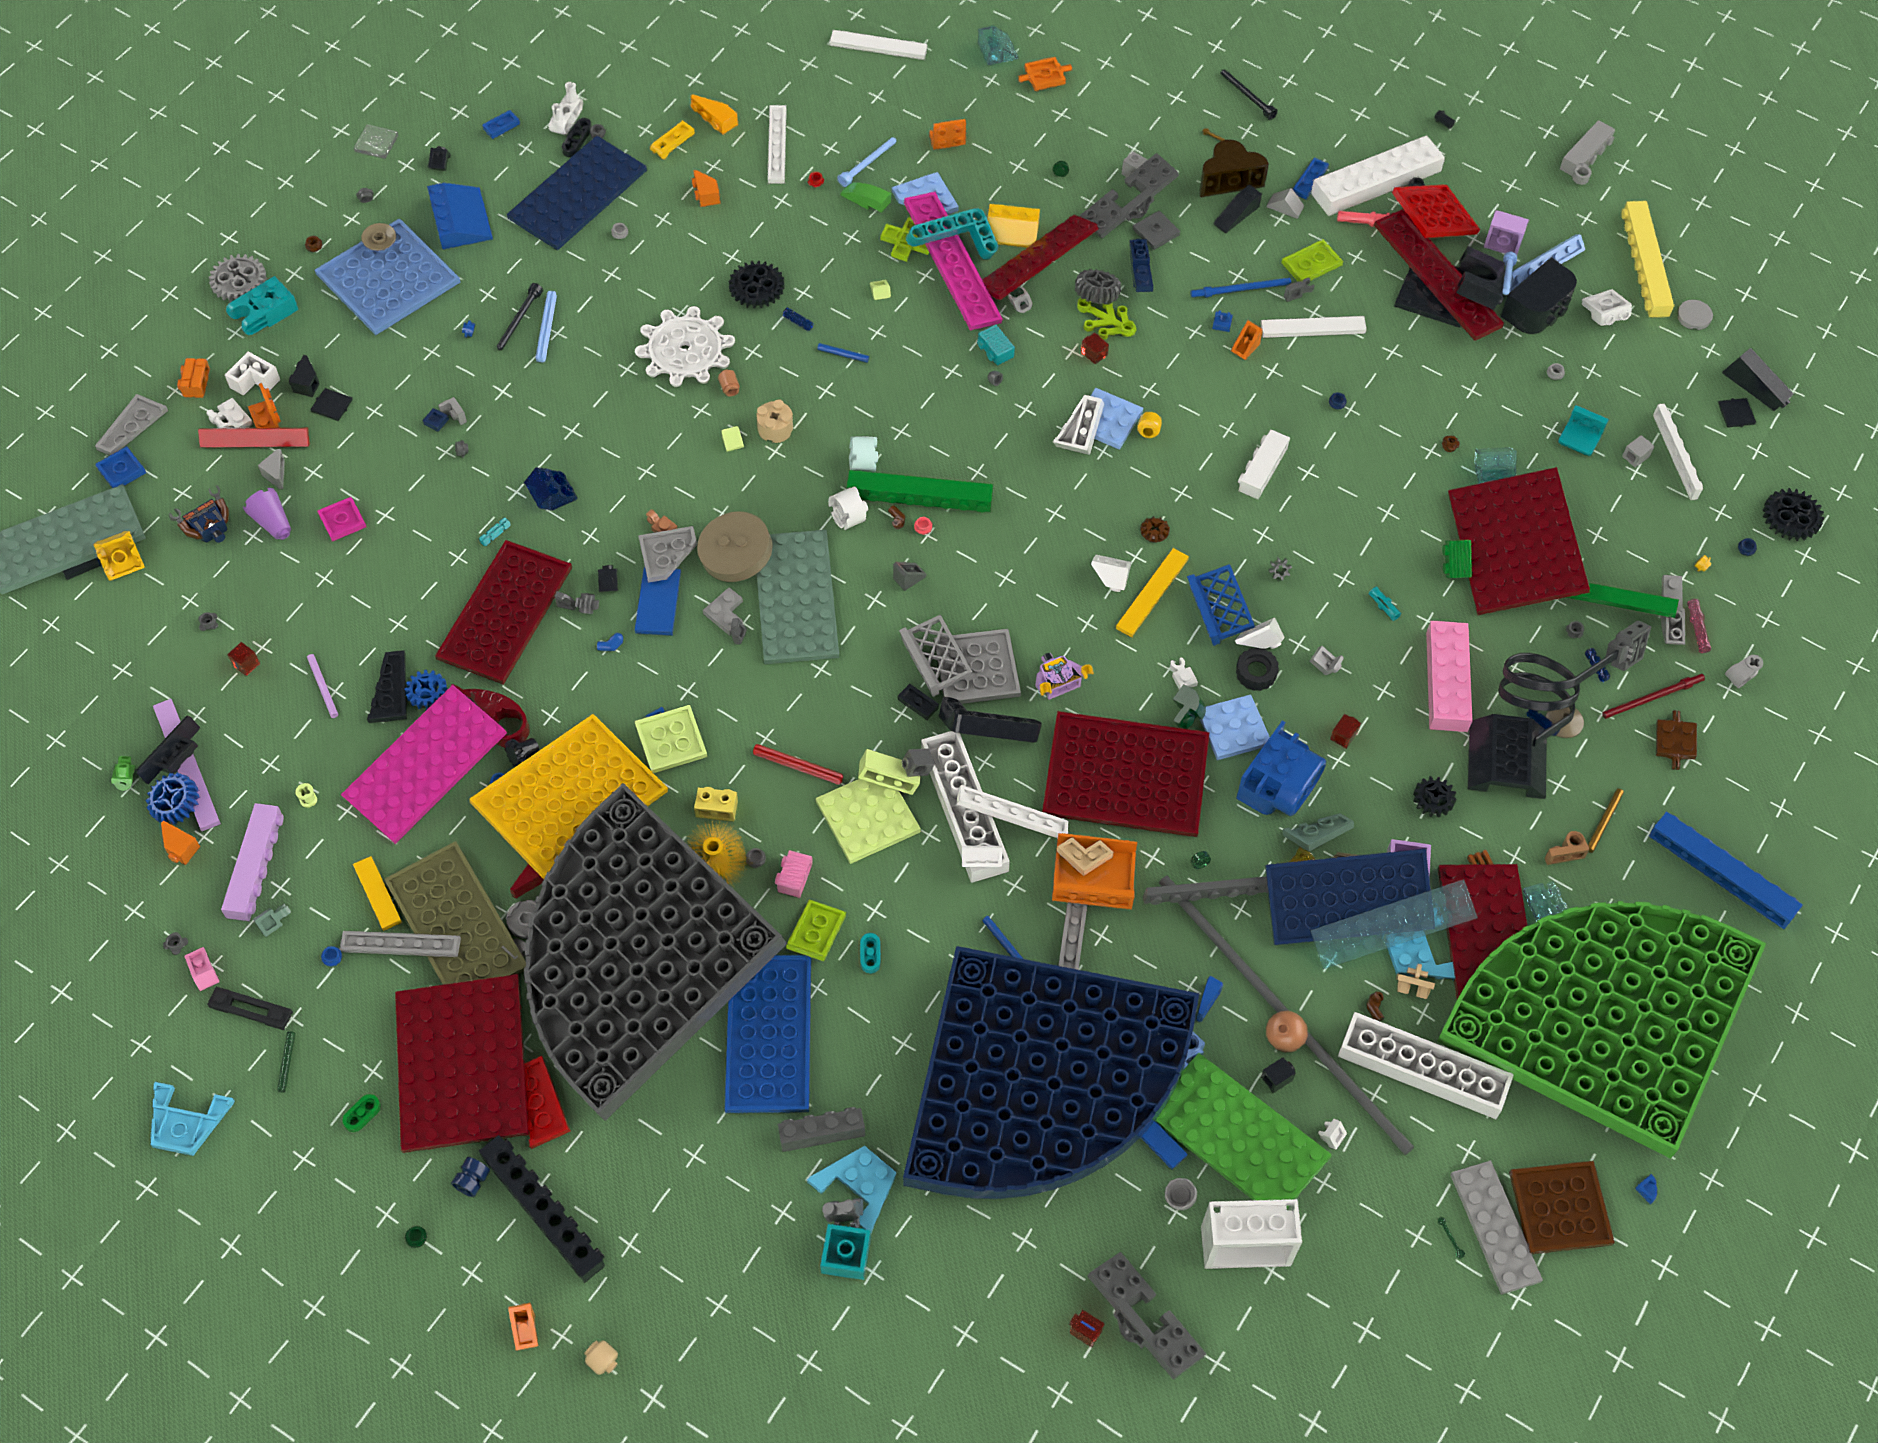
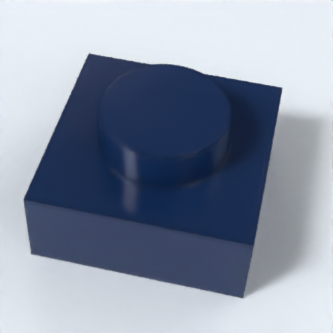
M433 408L423 419V423L439 432L449 418L448 415Z

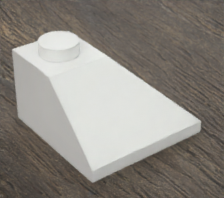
M1095 555L1091 565L1105 586L1110 587V590L1116 592L1124 590L1131 562Z
M1274 617L1255 626V628L1241 632L1235 641L1236 644L1262 649L1271 647V649H1274L1281 645L1285 637Z

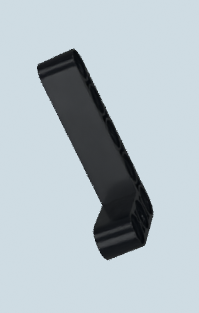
M952 697L942 698L938 715L947 728L955 733L1025 742H1038L1042 722L1031 718L967 711L959 700Z

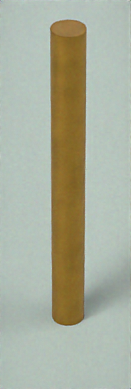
M1616 789L1588 844V852H1594L1624 793L1622 789Z

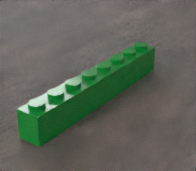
M849 470L846 489L856 487L861 500L941 507L944 509L951 508L962 511L991 512L993 484Z

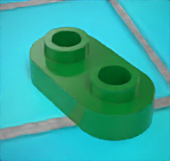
M373 1094L364 1095L344 1114L342 1119L344 1127L350 1132L360 1131L380 1111L381 1103L379 1099ZM369 1105H374L372 1109H367ZM353 1120H358L357 1124L352 1125L351 1123Z

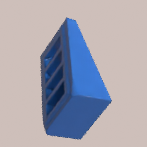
M1209 976L1197 1014L1198 1022L1203 1021L1222 991L1223 983L1212 976Z

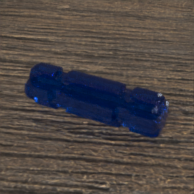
M788 307L783 310V317L790 318V321L800 327L803 326V329L807 331L813 328V322L795 311L793 312Z
M1594 648L1587 649L1585 652V656L1590 660L1591 666L1601 660ZM1606 667L1596 672V674H1599L1598 678L1601 682H1605L1611 677L1608 670H1605Z
M1528 709L1526 712L1529 718L1534 719L1544 729L1554 725L1552 721L1536 710ZM1558 730L1552 736H1556L1560 732V730Z

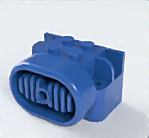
M1283 720L1242 775L1236 799L1264 815L1272 814L1278 809L1288 816H1293L1314 789L1326 766V760L1323 757L1309 750L1305 743L1298 740V733L1295 732L1291 736L1283 731L1286 723Z

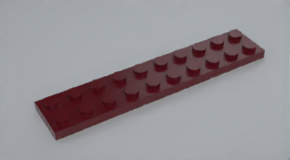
M1404 209L1375 221L1374 227L1474 341L1503 328L1504 322L1492 309L1456 293L1457 284L1462 275L1429 238L1422 236Z

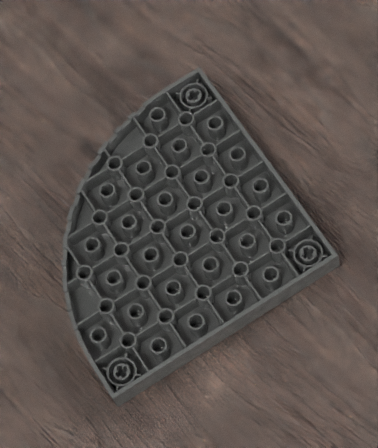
M624 783L578 826L573 837L564 844L565 847L560 855L556 856L550 872L546 873L543 880L541 892L536 897V906L534 912L531 913L528 925L529 935L525 944L526 967H524L525 982L527 983V999L530 1003L533 1023L537 1028L540 1040L563 1077L605 1121L787 945L780 933Z

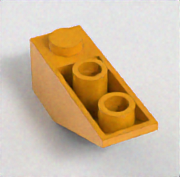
M693 94L690 95L693 111L698 112L705 121H708L721 134H725L738 125L737 113L727 104Z

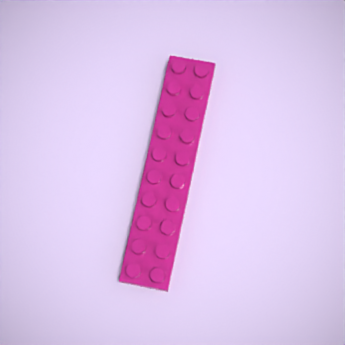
M936 192L904 198V205L915 225L948 216ZM954 235L926 243L925 245L969 329L974 330L1002 323V317L960 237Z

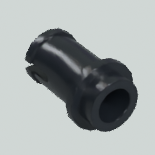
M1439 110L1434 116L1436 122H1440L1449 130L1456 123V120L1446 115L1444 110Z

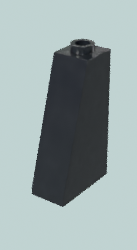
M1749 348L1722 372L1726 377L1773 411L1779 407L1783 409L1790 403L1789 398L1794 395L1752 348Z

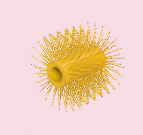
M712 821V832L710 828L711 837L709 832L707 836L703 829L704 832L701 833L706 836L703 838L701 835V839L696 838L695 840L697 841L694 842L695 845L691 848L695 850V853L699 852V856H703L702 859L719 876L721 875L723 880V875H725L724 877L729 875L732 878L729 872L735 874L736 872L734 871L737 870L738 864H743L739 862L746 861L742 858V856H746L743 855L745 852L739 846L741 845L742 847L743 843L741 844L738 841V845H736V838L739 840L740 838L737 836L735 839L733 837L730 840L728 838L732 834L728 836L726 831L722 836V832L718 829L719 825L717 826L719 836H717Z

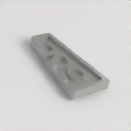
M136 394L95 445L96 449L107 455L116 453L168 411L167 407Z

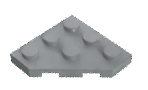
M693 526L638 535L648 583L666 580L697 545Z

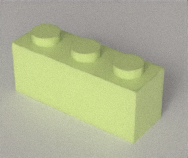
M867 749L860 760L859 779L913 795L920 784V776H907L905 769L902 767L901 759Z

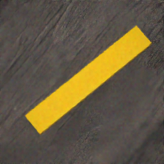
M1174 548L1171 550L1116 625L1117 630L1131 638L1187 563L1189 556Z

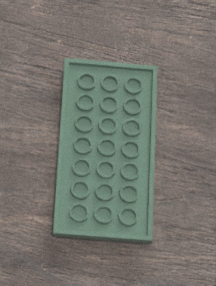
M122 484L0 531V593L3 595L97 558L98 556L93 544L123 531H130L134 543L146 539L124 485Z
M827 530L770 534L773 546L772 553L767 564L757 573L764 664L839 658Z

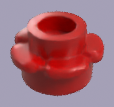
M812 172L808 177V184L810 186L820 187L824 183V178H822V174L819 172Z

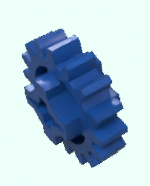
M424 670V674L418 671L417 677L410 676L412 681H407V688H405L406 697L411 702V705L415 706L417 704L418 709L425 706L426 710L448 690L445 678L442 679L440 673L436 675L434 670L430 674L427 670Z

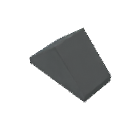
M895 562L893 564V579L904 591L927 576L916 563Z

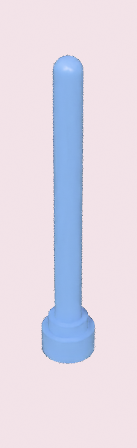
M890 138L849 172L841 173L837 177L838 182L843 187H847L852 183L853 177L894 145L896 138Z
M1507 252L1503 257V262H1505L1506 266L1502 291L1504 295H1508L1510 292L1512 269L1517 263V255L1514 252Z

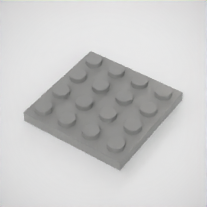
M1008 629L952 635L973 675L943 688L944 697L955 698L961 704L1021 696ZM941 637L938 644L947 646L949 638ZM936 648V655L943 657L945 650ZM949 651L946 658L955 660L957 653ZM944 662L942 669L951 671L953 664ZM957 665L954 672L961 674L966 669L963 666ZM940 673L941 683L946 681L949 675Z

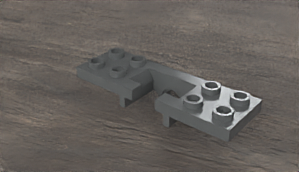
M1156 153L1124 179L1126 185L1130 188L1134 186L1140 192L1137 197L1122 208L1115 202L1119 196L1112 189L1083 212L1080 217L1096 223L1098 230L1095 233L1102 239L1124 220L1130 221L1133 218L1143 217L1150 204L1154 201V196L1179 176L1178 171Z
M1121 1252L1089 1273L1087 1277L1116 1310L1113 1315L1118 1320L1119 1330L1123 1338L1129 1342L1137 1343L1141 1349L1146 1346L1173 1380L1205 1357V1351L1170 1310L1159 1319L1163 1326L1152 1333L1131 1308L1141 1300L1147 1304L1157 1294Z

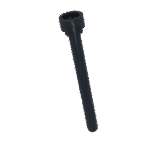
M1221 70V75L1261 108L1268 120L1275 118L1278 110L1273 105H1266L1227 70Z
M531 283L526 300L497 344L498 350H503L533 300L541 296L543 288L539 284Z

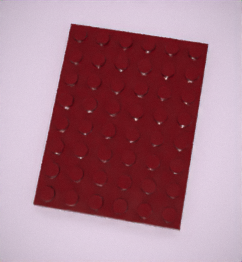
M1557 467L1448 490L1459 540H1471L1472 577H1468L1477 615L1590 593Z
M1057 711L1042 812L1058 818L1198 837L1210 732Z
M514 974L395 991L400 1142L402 1153L490 1141L498 1135L502 1139L529 1135L519 975Z

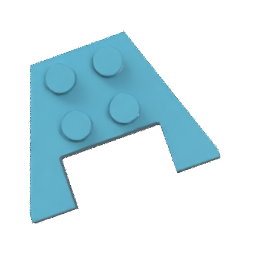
M1436 907L1433 908L1435 927H1440L1442 921ZM1423 930L1391 933L1385 936L1384 940L1396 975L1401 974L1414 977L1413 974L1407 973L1408 967L1416 969L1417 964H1422L1421 970L1428 972L1427 977L1454 980L1453 962L1440 965L1435 964Z
M155 1082L151 1146L194 1156L232 1107L234 1099L215 1094L206 1115L168 1107L175 1088L173 1085Z
M863 1146L810 1176L807 1182L822 1194L836 1178L868 1204L863 1210V1215L860 1216L859 1226L862 1229L871 1230L872 1233L884 1201L895 1180L896 1172L867 1147Z

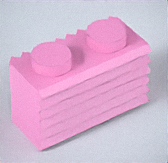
M789 850L787 856H784L782 859V871L777 873L775 878V884L779 893L798 898L801 897L813 864L812 856Z

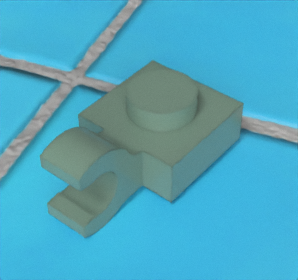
M282 904L275 912L269 908L254 918L253 921L266 937L283 925L280 920L290 914L291 910L287 905Z

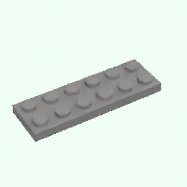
M1488 1161L1452 1172L1450 1176L1501 1295L1541 1283L1543 1279L1532 1254L1529 1252L1527 1242L1492 1162Z

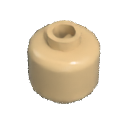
M595 1341L585 1352V1363L598 1375L605 1372L611 1373L618 1364L616 1362L618 1357L617 1351L606 1341Z

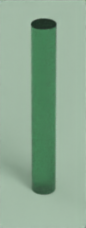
M288 1031L286 1034L277 1092L280 1093L286 1091L295 1032Z

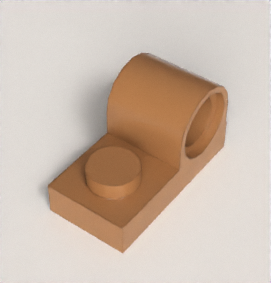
M1578 831L1569 832L1562 846H1554L1549 849L1545 856L1546 864L1550 865L1585 859L1589 847L1583 834Z

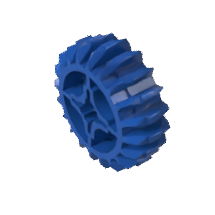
M178 772L176 774L169 773L168 777L163 775L161 781L156 780L157 784L151 786L152 792L147 793L150 798L145 800L148 804L146 808L150 811L149 814L160 823L165 821L174 825L178 821L183 822L184 817L190 818L189 813L195 812L194 806L199 805L196 800L200 798L198 794L199 789L195 782L187 775H182Z

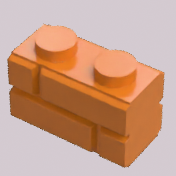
M185 359L184 365L181 366L182 377L177 382L178 390L181 391L184 397H204L210 372L206 359Z

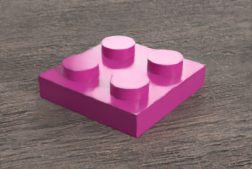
M352 497L317 511L332 541L366 528V524Z

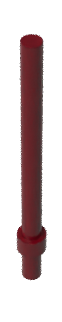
M1699 674L1691 678H1683L1676 684L1602 712V715L1607 719L1681 689L1687 690L1692 688L1694 684L1704 681L1705 676Z

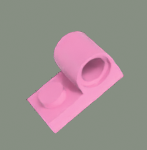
M204 947L184 956L192 978L200 991L220 982Z

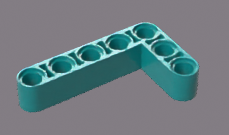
M979 208L914 225L906 235V242L914 247L969 231L982 259H991L998 250L997 241L985 213Z

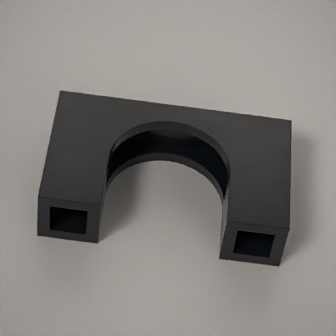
M1467 246L1459 260V268L1465 270L1457 284L1456 293L1494 310L1497 304L1500 305L1504 298L1502 291L1505 262Z

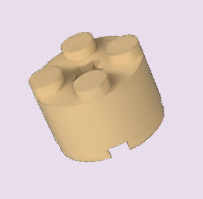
M782 400L768 402L758 407L757 427L760 437L766 441L767 439L771 440L772 443L783 442L790 437L793 430L792 411Z

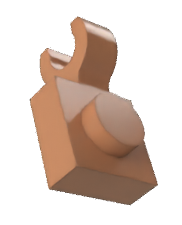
M652 509L646 513L648 516L647 521L653 525L652 531L654 533L678 529L677 525L666 516L660 519Z

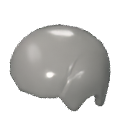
M1176 1178L1171 1180L1166 1186L1165 1199L1172 1208L1184 1211L1191 1208L1196 1202L1197 1189L1189 1179Z

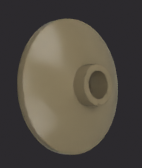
M376 223L368 226L363 231L361 236L362 243L370 250H385L394 244L396 232L388 224Z
M1569 707L1548 711L1545 717L1547 728L1570 714ZM1575 708L1572 721L1554 733V735L1561 738L1577 736L1584 726V719L1581 713Z

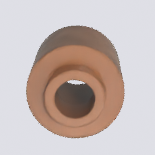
M723 370L718 376L723 393L729 397L737 395L740 385L735 372Z

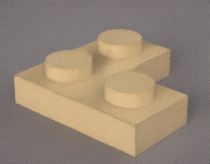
M1073 837L1057 846V852L1083 876L1113 857V851L1101 840L1087 849L1082 847Z

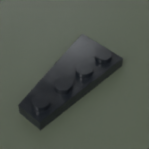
M404 650L385 652L380 669V678L376 684L375 696L372 699L370 714L368 713L367 717L368 723L407 719V697L405 692L406 654Z

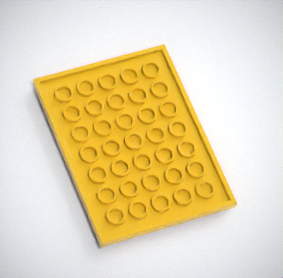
M592 714L472 796L470 803L544 879L546 873L550 872L556 856L560 855L565 847L564 844L573 837L578 826L622 783L647 806L666 794L668 787Z

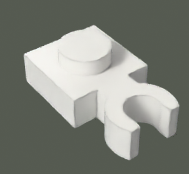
M1182 657L1179 659L1180 665H1175L1173 660L1170 662V668L1174 671L1172 677L1179 690L1183 684L1190 688L1197 686L1198 681L1191 667H1184L1185 660Z

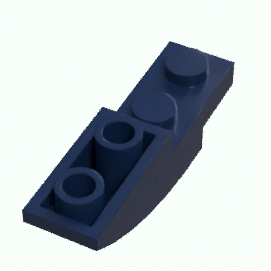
M1129 240L1133 286L1136 292H1153L1147 240Z

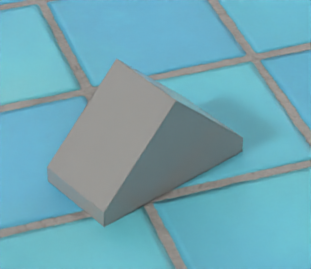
M1292 188L1274 193L1267 204V208L1298 219L1304 204Z
M277 449L263 460L258 467L264 478L277 488L283 489L285 459L281 449Z

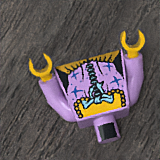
M1046 653L1041 657L1044 664L1040 665V670L1036 675L1035 686L1040 691L1041 696L1046 692L1047 698L1050 700L1081 687L1082 676L1084 679H1087L1088 674L1093 675L1094 671L1090 664L1081 666L1071 660H1067L1065 656L1054 659L1051 653Z

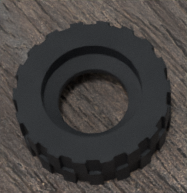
M1264 648L1245 650L1239 656L1236 666L1237 679L1240 681V684L1254 691L1268 689L1277 678L1279 671L1277 658ZM1252 662H1260L1266 666L1267 671L1263 676H1253L1249 673L1248 666Z

